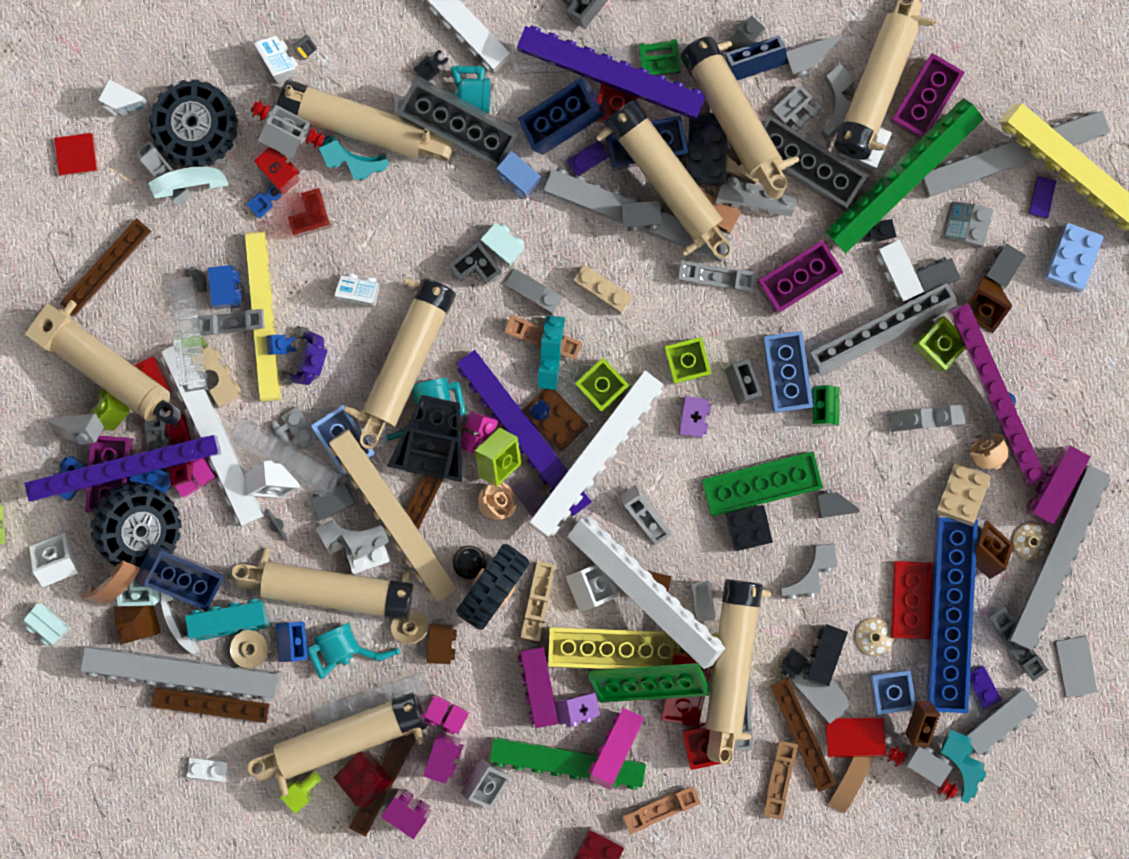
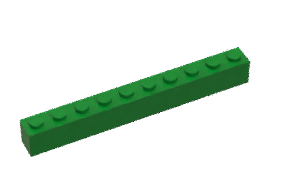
M964 98L956 103L952 110L944 115L919 142L915 143L891 169L887 170L852 207L846 210L829 227L825 234L846 254L984 120L977 108Z

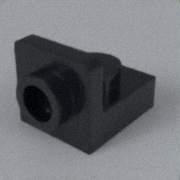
M791 648L778 665L782 669L780 673L788 679L791 676L796 678L798 672L808 659Z

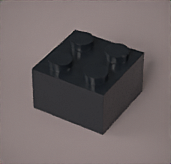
M764 505L725 514L734 551L773 543Z

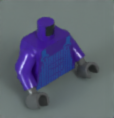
M296 326L300 331L299 334H294V336L306 339L304 350L296 374L283 371L282 373L286 377L280 379V381L289 385L292 383L310 385L313 380L320 376L328 350L324 345L325 340L322 336L309 331L308 328Z

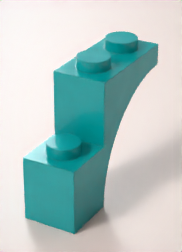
M335 135L323 140L321 146H318L328 168L339 167L343 164V161H346L355 181L358 179L360 181L364 180L371 173L382 172L390 165L385 154L364 157L349 152L338 142Z
M546 315L541 341L538 388L557 390L565 317Z
M949 729L941 745V753L949 757L960 769L964 779L961 801L969 803L971 797L975 798L978 792V783L983 782L986 776L984 763L969 757L973 749L971 738Z

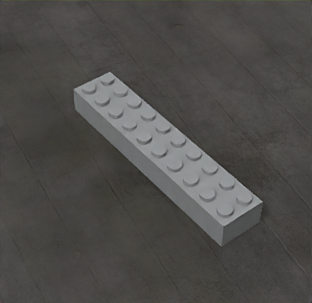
M97 646L84 648L81 671L86 672L88 676L97 677L98 675L106 674L105 678L109 679L125 677V681L130 682L142 679L145 684L155 685V683L163 682V686L166 687L183 685L182 688L194 690L199 687L202 688L201 691L210 693L221 690V694L224 695L240 693V697L252 698L254 695H257L259 699L268 701L279 695L282 672L248 669L234 665Z

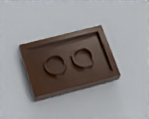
M544 389L522 410L561 452L589 426L552 389Z

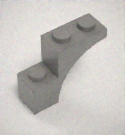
M841 63L824 79L833 96L832 117L828 125L821 132L825 138L829 135L833 137L839 132V126L844 122L851 104L844 97L843 93L847 95L853 90L854 87L852 85L856 81Z
M148 141L135 151L155 179L174 171L151 141ZM187 187L173 189V195L169 196V198L177 206L184 203L192 194Z
M964 405L890 413L892 432L966 424Z
M330 520L315 529L329 555L347 546L355 560L390 542L382 525L365 531H349L339 527L333 520Z
M835 544L814 546L813 560L806 574L794 584L781 587L780 595L785 596V599L797 598V594H804V597L816 596V593L820 592L818 569H821V572H831L834 567H837Z

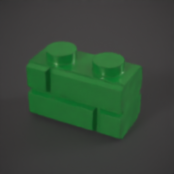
M831 385L813 386V425L839 426L840 387Z

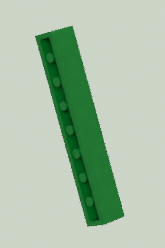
M494 737L490 762H493L494 766L505 767V764L513 765L512 768L516 770H524L525 767L531 768V772L542 774L543 771L551 772L550 775L562 777V774L570 775V779L581 780V777L590 779L591 774L588 773L590 766L593 762L597 763L599 757L596 756L597 754ZM625 759L613 786L619 787V784L627 785L626 788L638 790V787L642 788L646 763Z

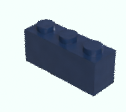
M780 35L725 53L727 64L737 81L788 64L786 47Z

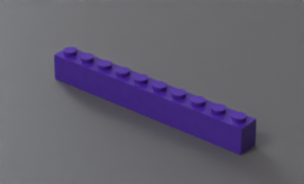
M536 26L524 27L517 45V51L690 119H697L705 99L702 91L695 88L689 90L684 88V84L677 81L671 83L666 81V77L659 74L653 76L648 74V70L641 67L635 69L630 67L631 64L626 61L620 60V62L612 60L613 57L608 54L602 53V55L594 53L595 50L590 47L584 46V48L576 46L577 43L572 40L566 39V41L558 39L559 36L554 33L548 32V34L540 32L541 29Z
M473 350L456 363L459 366L456 370L462 378L467 377L471 383L468 386L474 393L479 392L482 396L480 399L481 403L486 409L488 407L492 409L494 413L491 416L498 420V424L502 422L505 426V431L518 437L520 453L523 454L525 452L529 458L526 460L532 469H538L541 473L538 477L544 485L548 483L551 486L550 492L552 493L568 470L476 350ZM584 491L580 494L583 496L576 506L573 504L569 509L571 511L570 514L573 516L592 502Z
M210 435L25 482L24 485L28 501L36 502L221 455L222 453L217 435Z

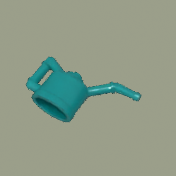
M479 65L452 66L450 71L457 87L456 93L453 92V95L490 114L491 79L485 78L484 67ZM460 73L477 74V79H461Z
M447 377L415 384L411 391L416 408L422 395L451 401L449 391L454 390L456 402L460 403V416L466 413V405H464L461 391L462 387L457 381L448 383ZM407 426L403 430L387 434V441L401 438Z
M349 622L315 637L316 644L307 648V655L310 657L316 671L315 673H317L320 679H324L338 664L342 663L343 666L349 664V659L353 658L352 655L355 653L373 659L375 662L383 661L401 653L399 648L379 654V652L376 653L360 647ZM317 651L321 652L325 662L327 663V665L324 668L322 667L319 658L316 654Z

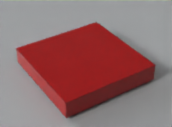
M93 133L54 138L59 176L98 171Z

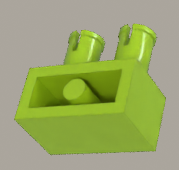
M100 388L98 391L99 403L92 408L91 413L96 414L104 426L103 429L114 431L130 414V408Z
M314 770L303 781L298 780L295 783L291 781L287 784L288 795H281L280 798L296 814L314 797L310 790L322 780V777Z

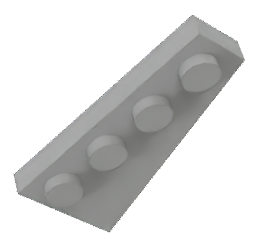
M727 175L726 185H721L715 204L722 205L724 202L730 203L731 207L739 208L742 205L750 207V210L766 209L768 213L792 216L797 199L784 194L779 199H772L767 195L763 187Z

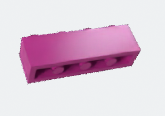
M625 708L622 709L621 713H616L612 722L615 726L613 730H608L605 736L607 742L605 746L601 745L596 756L599 757L597 763L593 762L588 771L591 774L590 781L611 790L643 724L644 717Z

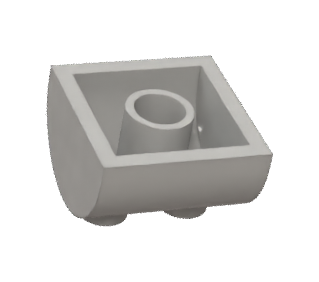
M481 759L480 762L474 765V772L470 778L464 781V788L461 794L468 800L491 809L511 776L493 764Z

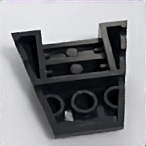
M422 395L387 467L442 480L462 482L460 403Z

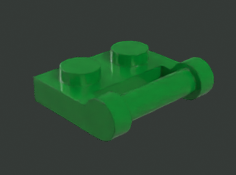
M677 39L653 44L639 43L641 68L648 70V74L655 76L656 74L681 73ZM672 49L671 54L646 56V52Z

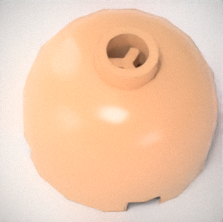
M1002 434L990 435L991 439L986 441L985 438H982L971 446L970 455L976 465L983 469L993 470L1003 466V463L1009 456V446Z
M504 482L497 487L488 484L480 491L478 496L479 510L487 519L494 521L506 519L515 512L517 503H514L513 499L515 494Z

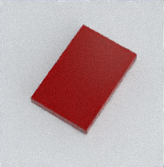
M836 718L830 724L825 720L828 758L886 757L884 718Z

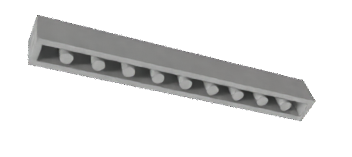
M1096 110L1085 113V117L1080 119L1078 116L1072 117L1067 120L1068 123L1063 125L1060 122L1050 125L1051 128L1073 146L1110 133L1103 110L1100 112H1096ZM1014 138V142L1009 144L1006 141L996 144V148L992 150L988 148L977 151L978 154L971 157L970 154L964 155L959 158L960 161L953 163L950 160L942 163L941 168H934L921 182L926 196L929 198L1037 160V158L1030 153L1031 149L1027 146H1021L1015 141L1017 138Z
M559 168L557 170L552 169L544 188V193L620 223H622L621 204L638 203L639 201L632 196H628V198L620 196L621 193L614 189H610V191L602 189L603 186L595 182L589 184L585 182L583 177L577 175L571 177L567 175V171ZM668 210L661 212L662 226H658L657 230L639 228L640 231L684 248L693 242L677 218L674 217V214ZM722 232L726 239L730 242L731 238L727 237L728 234ZM706 243L694 250V252L722 262L723 258L717 257ZM719 244L717 251L725 254L727 246Z
M1090 465L1084 468L1007 641L1027 650L1037 647L1040 641L1039 633L1045 629L1048 620H1046L1047 615L1052 613L1055 607L1056 595L1059 596L1062 592L1064 577H1068L1071 571L1069 566L1072 560H1075L1078 556L1079 550L1077 548L1086 538L1087 533L1085 530L1094 520L1095 515H1093V512L1102 502L1101 494L1103 490H1107L1110 484V480H1108L1110 474Z

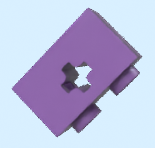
M685 396L679 435L702 438L703 434H707L708 423H705L706 415H710L711 404H708V399ZM695 412H698L697 415L701 419L697 420L696 423H694L693 419L690 418V415H694Z
M596 693L582 694L555 701L559 725L567 724V727L579 725L578 721L582 723L592 722L593 717L600 716Z

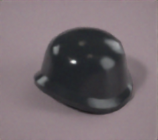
M464 546L453 557L455 572L465 579L476 578L481 569L486 567L484 553L475 546Z

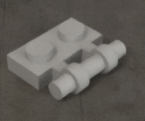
M799 84L772 109V112L784 124L791 120L793 125L790 128L798 131L805 127L804 124L808 120L814 119L817 116V112L822 108L818 103L813 107L808 104L813 97ZM803 108L806 113L798 118L796 114Z
M297 406L281 417L285 422L283 426H280L277 421L271 424L274 430L273 433L276 437L280 438L284 444V449L289 451L292 456L298 453V450L295 448V445L298 443L304 449L319 439ZM288 429L295 436L293 440H290L285 433Z

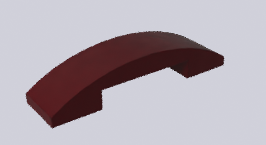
M181 413V418L176 424H166L167 436L171 438V445L191 441L189 428L183 413ZM193 462L169 468L170 484L172 487L190 481Z

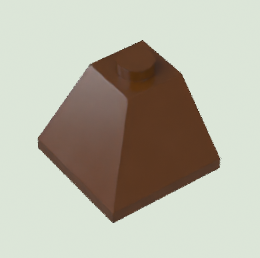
M985 276L980 280L967 301L978 325L991 333H994L1012 308V304L1001 286Z
M988 521L984 522L976 545V567L981 573L991 579L1007 569L1014 544Z
M154 605L114 607L115 627L120 645L161 633Z

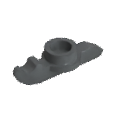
M266 509L265 513L271 521L270 529L278 532L285 541H288L286 533L283 531V521L275 518L272 512Z

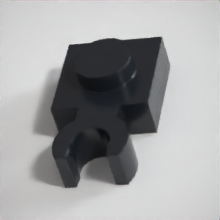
M438 50L432 60L427 56L414 68V71L421 78L430 82L441 72L438 66L447 64L449 60L446 57L440 61L438 56L442 54V51Z
M888 219L878 222L873 227L874 229L868 232L869 238L863 239V242H870L874 237H876L877 242L896 238L893 220Z

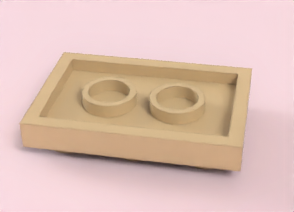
M955 463L936 513L973 526L991 476Z

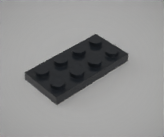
M699 113L696 120L689 118L688 173L698 186L726 185L728 138L713 113Z

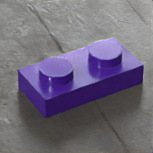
M597 141L568 159L567 162L575 175L580 176L609 158V155L601 142Z
M983 665L970 672V684L984 709L1002 700Z

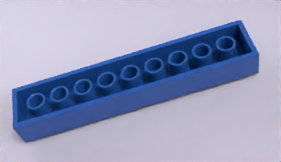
M936 517L926 701L932 702L938 712L968 713L978 519L975 520L973 526L951 518Z

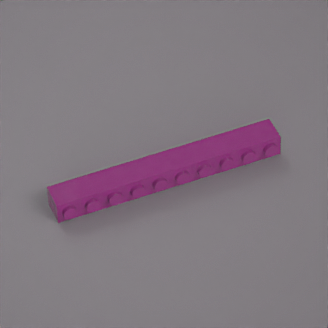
M964 302L948 309V313L1024 482L1031 486L1046 479V475L970 305Z

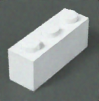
M900 240L877 251V261L880 266L883 265L885 268L884 276L888 283H892L894 288L892 293L896 300L902 303L924 292Z

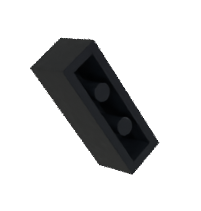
M828 624L823 625V628L819 627L816 638H818L817 645H813L810 656H812L811 662L806 664L803 672L806 675L805 680L823 687H829L848 634L847 631Z

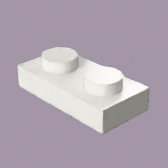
M190 757L187 777L226 782L229 762Z

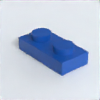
M158 470L130 477L129 481L140 482L143 485L147 483L167 493L170 486V473Z

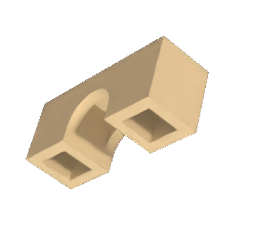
M585 264L574 279L576 285L588 293L594 294L620 314H622L632 299L630 294Z
M208 346L191 356L190 359L199 374L203 375L209 371H215L218 374V384L209 391L218 407L222 408L241 397L239 393L241 388L236 381L233 382L229 375L232 373L226 364L223 366L220 359L222 356L218 349Z

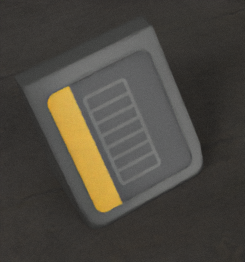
M304 35L293 45L294 50L303 60H306L317 50V46L308 35Z

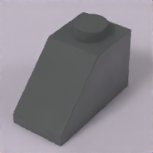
M751 15L730 38L729 41L732 42V46L726 50L731 52L753 44L764 33L765 27Z
M832 489L820 491L821 495H816L819 518L860 512L858 507L838 492L832 493Z

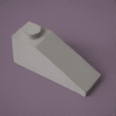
M837 35L786 52L790 76L801 78L808 75L807 72L839 43L841 36Z
M516 269L513 270L504 284L551 315L555 313L563 300V297Z
M95 413L51 418L47 421L57 436L79 445L95 443L104 428Z
M637 485L621 494L624 506L655 545L672 535Z

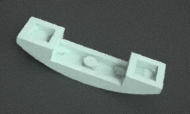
M189 167L159 176L149 182L148 186L155 199L172 196L173 189L208 184L211 189L228 186V181L220 169Z

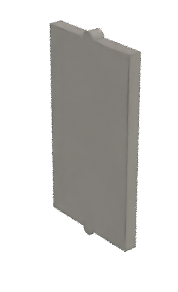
M1087 636L1069 637L1066 640L1055 641L1066 698L1079 695L1083 697L1084 694L1098 692Z
M804 668L791 681L829 724L839 715H843V711L853 703L833 680H831L829 687H823L805 680Z

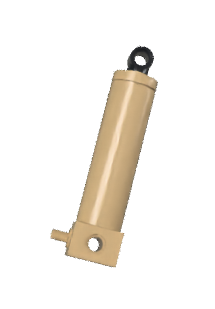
M70 300L64 310L57 309L46 303L26 331V336L44 349L62 358L146 421L154 420L157 417L168 425H174L180 420V410L168 403L170 393L167 389L82 328L81 324L72 319L70 313L77 305L74 301ZM171 410L170 415L166 418L167 411Z

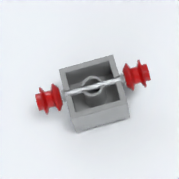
M261 99L259 102H254L250 110L253 113L252 117L258 115L260 116V121L264 120L266 116L268 118L257 140L263 143V145L271 147L282 155L293 158L303 137H306V145L311 142L314 144V149L316 145L321 146L325 138L322 135L323 131L317 133L316 127L310 129V131L307 130L310 125L309 121L278 105H275L273 111L269 112L270 104L262 105Z
M912 745L907 754L905 750L903 752L898 751L899 746L889 749L886 754L887 762L894 761V767L902 764L936 784L938 795L945 794V800L948 798L952 799L958 790L956 788L957 784L951 785L949 784V778L946 779L952 769L948 764L950 762L939 753L933 755L932 752L934 750L929 747Z

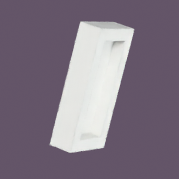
M710 581L691 583L696 620L699 622L716 619Z

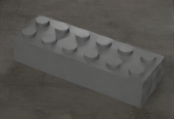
M417 75L397 112L400 116L428 129L497 167L505 159L518 135L517 128Z
M769 115L763 126L782 160L795 156L799 158V162L787 167L782 172L845 211L868 175Z

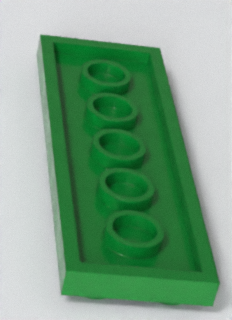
M814 451L702 479L711 517L823 489Z
M699 663L592 670L588 674V678L600 703L709 696L710 693Z

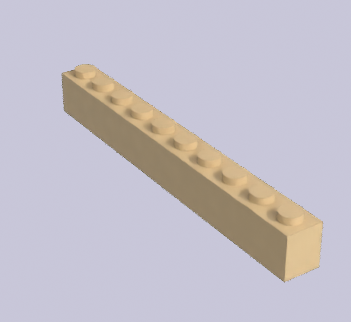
M348 428L330 440L329 444L331 446L328 447L334 457L338 455L342 461L339 464L345 473L349 471L353 477L350 480L356 489L360 487L364 493L361 496L367 505L371 503L375 509L372 511L378 521L382 520L385 526L383 528L389 537L392 535L395 538L396 542H394V545L398 551H403L406 554L405 561L409 567H414L418 573L415 575L421 584L425 582L428 587L426 591L431 599L436 598L439 602L456 591V584L350 429Z

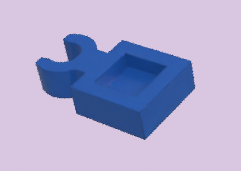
M273 185L267 189L265 196L260 192L247 203V206L259 219L274 208L271 204L272 201H277L282 197L280 193L276 196L271 195V192L275 189Z
M286 335L266 336L268 355H284L287 352L297 351V348L291 347V341H296L295 337L286 338Z

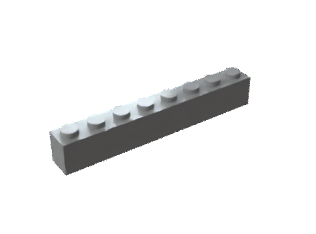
M946 283L810 352L812 363L821 377L947 313L948 309L957 306L956 297Z

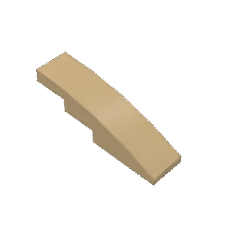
M537 561L521 640L539 643L556 567L554 564Z

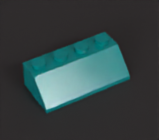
M252 599L247 601L248 604L231 603L228 604L229 608L221 609V606L209 608L208 612L202 613V610L191 611L190 615L185 616L189 639L198 642L239 634L247 630L254 631L269 628L271 623L265 603L259 601V599Z

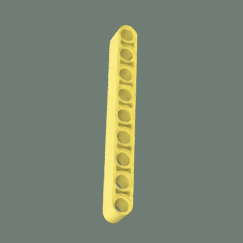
M265 231L245 233L252 310L264 309L265 328L254 330L261 402L281 400L277 355H268L266 339L268 335H275Z

